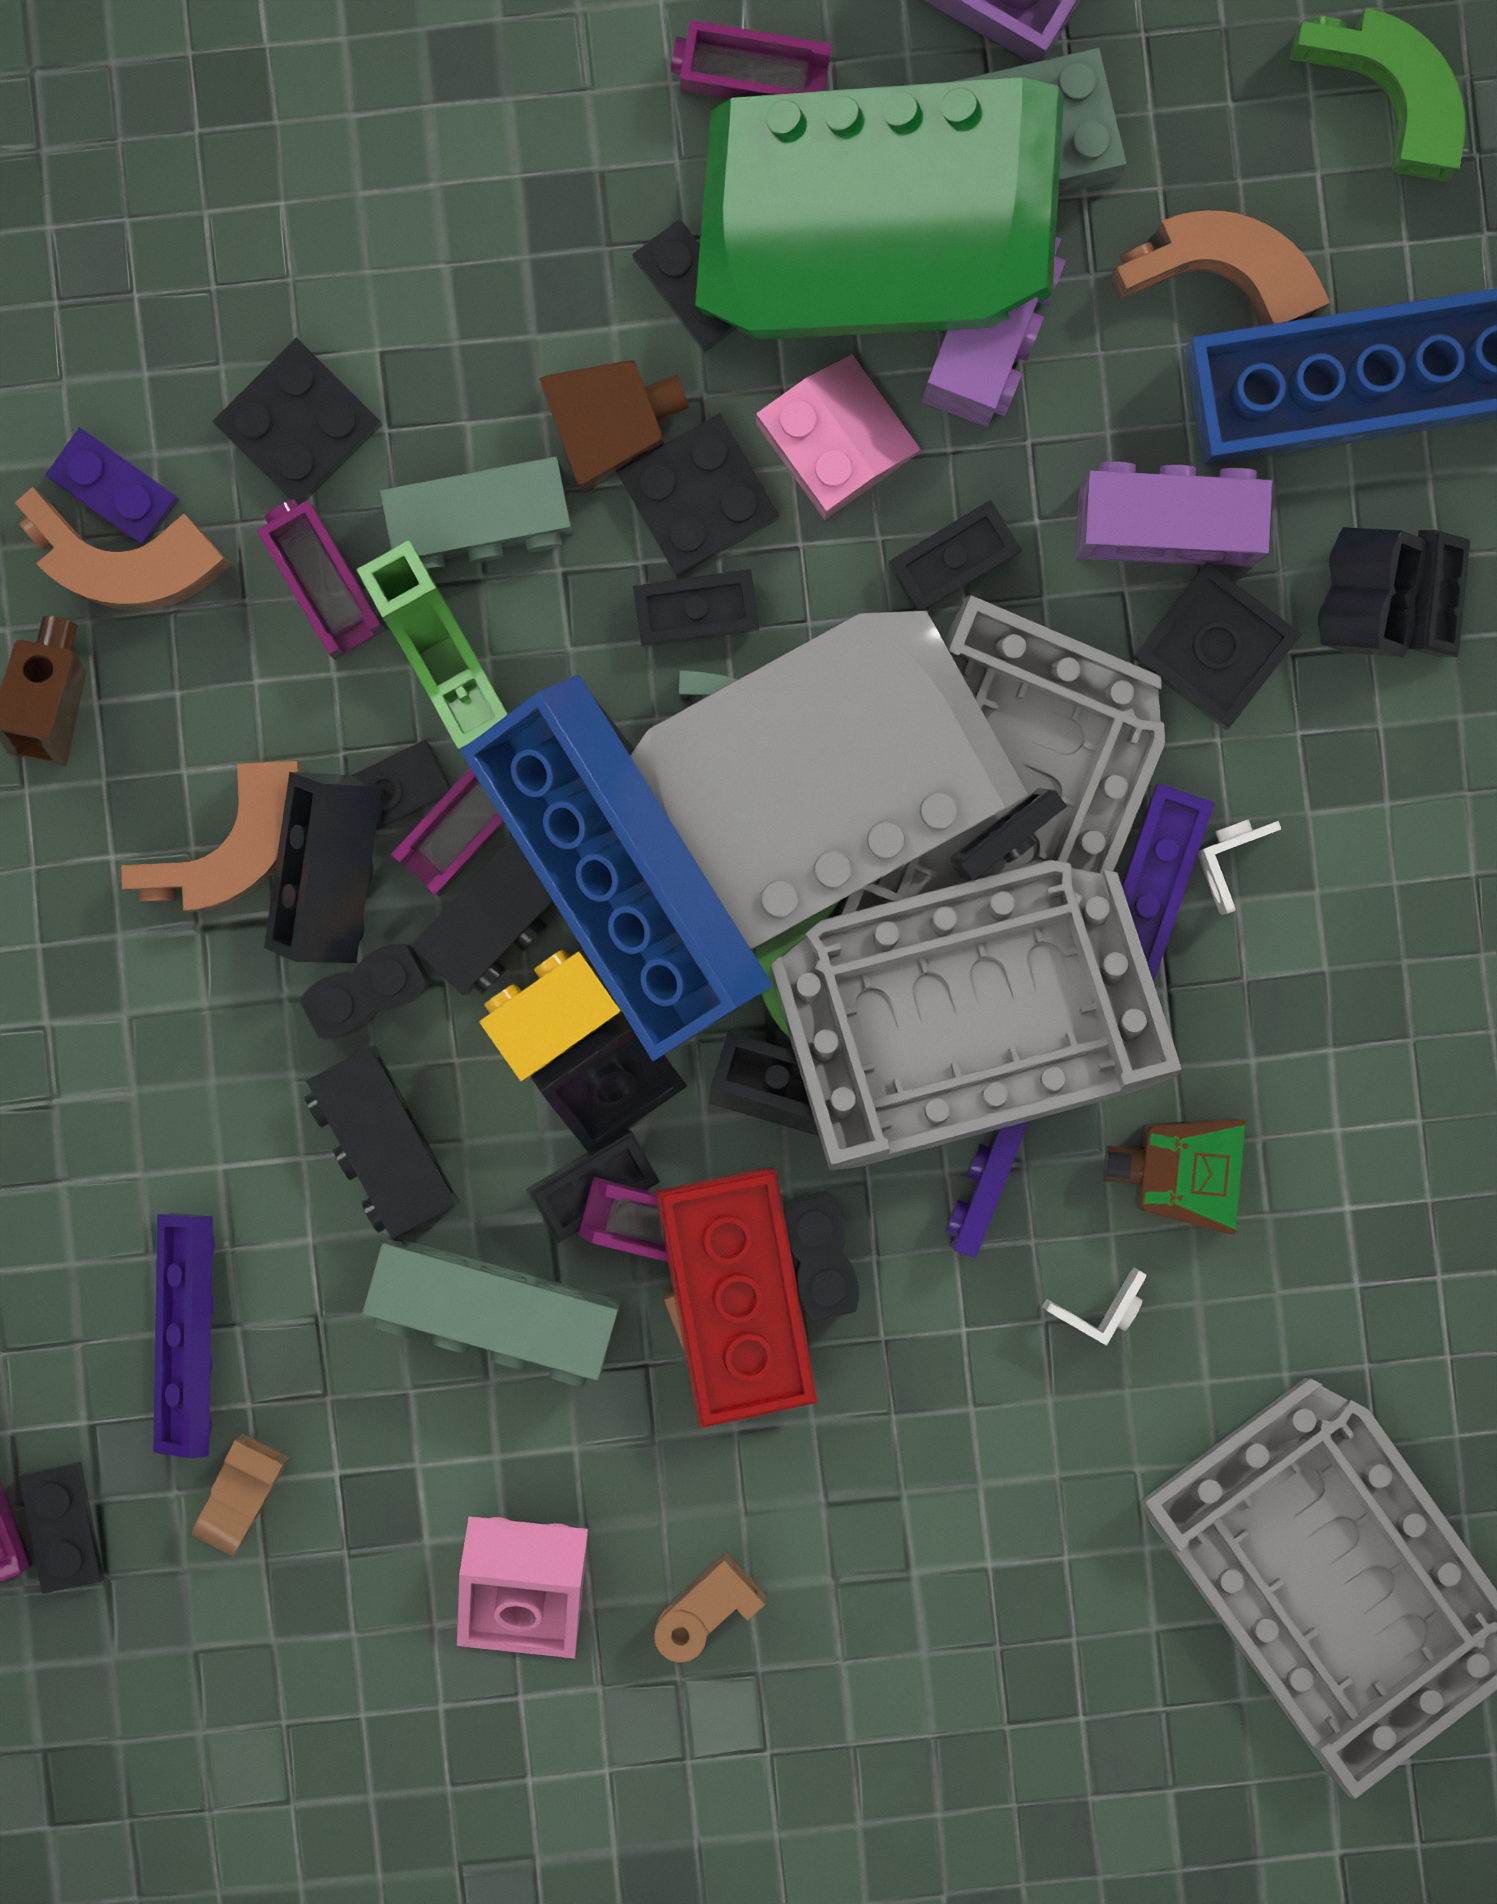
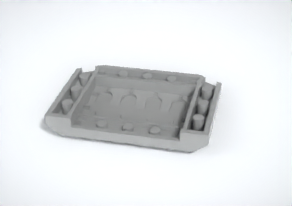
M972 595L967 596L949 628L944 643L1028 795L1038 788L1053 789L1067 805L1064 810L1031 835L1036 842L1028 851L1010 863H1006L1001 858L975 880L1049 860L1071 863V868L1102 874L1104 870L1113 872L1165 745L1164 723L1160 719L1158 691L1162 690L1161 676ZM1025 798L841 899L838 903L835 917L972 881L959 876L949 863L950 857Z
M927 611L859 613L651 727L630 755L750 949L766 942L1029 796Z
M1049 860L821 920L805 934L803 940L786 955L777 958L770 967L771 977L829 1170L862 1167L1141 1091L1178 1076L1182 1070L1117 872L1104 870L1102 874L1071 868V863Z
M1304 1378L1143 1498L1140 1503L1156 1532L1322 1767L1347 1796L1356 1799L1497 1690V1590L1372 1413L1358 1403L1347 1400L1326 1389L1319 1382L1311 1378Z

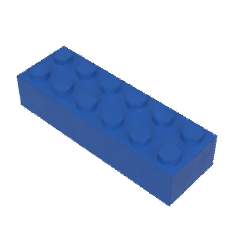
M1497 288L1192 337L1184 349L1203 467L1497 420Z
M580 675L537 692L460 750L652 1061L689 1041L773 987L765 971Z

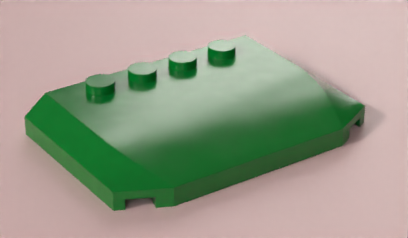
M1025 77L735 97L713 108L710 113L695 306L703 315L712 319L716 317L737 327L741 333L757 340L992 328L1008 320V312L1037 297L1039 302H1042L1052 297L1064 95L1058 85Z

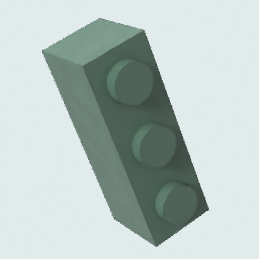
M557 456L380 490L391 550L410 540L429 573L444 569V559L467 555L469 563L487 562L504 557L503 548L526 544L527 552L544 551L562 546L561 537L573 535Z

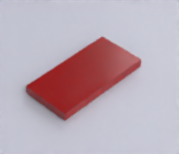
M770 1166L655 1190L699 1427H710L818 1403L776 1169Z

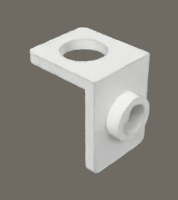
M1249 819L1216 831L1215 834L1219 843L1198 851L1199 861L1220 915L1236 911L1215 854L1281 830L1279 821L1255 830L1252 829Z
M1135 1267L1132 1268L1098 1328L1046 1299L1042 1307L1049 1313L1107 1346L1117 1327L1126 1331L1136 1317L1143 1301L1136 1294L1147 1275Z

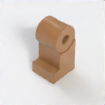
M241 1434L234 1440L224 1460L225 1463L210 1490L211 1495L194 1526L191 1536L235 1557L290 1457L245 1434Z
M725 1552L659 1615L654 1634L656 1647L661 1655L670 1661L678 1663L691 1661L699 1656L704 1649L707 1635L735 1609L748 1621L765 1605L766 1594Z

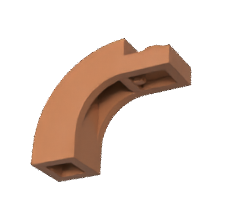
M1195 211L1162 220L1155 233L1161 248L1155 249L1153 242H1148L1126 252L1120 257L1123 265L1116 268L1111 278L1120 300H1123L1182 273L1193 271L1215 273L1229 279L1240 287L1249 298L1261 326L1313 318L1320 315L1330 304L1313 266L1293 242L1279 231L1259 220L1226 211Z
M35 488L29 489L15 502L26 515L19 525L42 550L50 544L54 547L36 564L60 585L80 597L102 606L122 610H149L173 605L202 591L232 566L198 526L185 514H182L148 544L130 551L110 552L88 545L48 499Z
M298 761L237 764L238 813L233 829L226 840L212 853L190 862L121 865L122 889L139 891V902L174 901L175 889H182L183 911L188 912L220 908L254 892L275 873L289 772H304V765Z

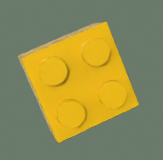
M562 949L533 969L540 978L523 991L518 984H512L484 1004L490 1014L480 1020L479 1023L520 1081L528 1080L556 1057L564 1054L596 1032L604 1024L622 1014L621 1009L586 955L580 951L573 956H570L567 950L564 951Z

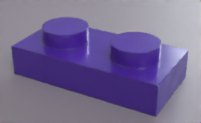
M80 427L45 474L54 483L143 546L149 543L180 500Z

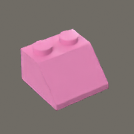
M853 354L805 378L756 413L757 427L824 520L831 517L921 452L920 447Z
M469 1516L459 1573L457 1646L575 1659L588 1529L569 1527L559 1523L546 1525L510 1521L502 1517L480 1518Z

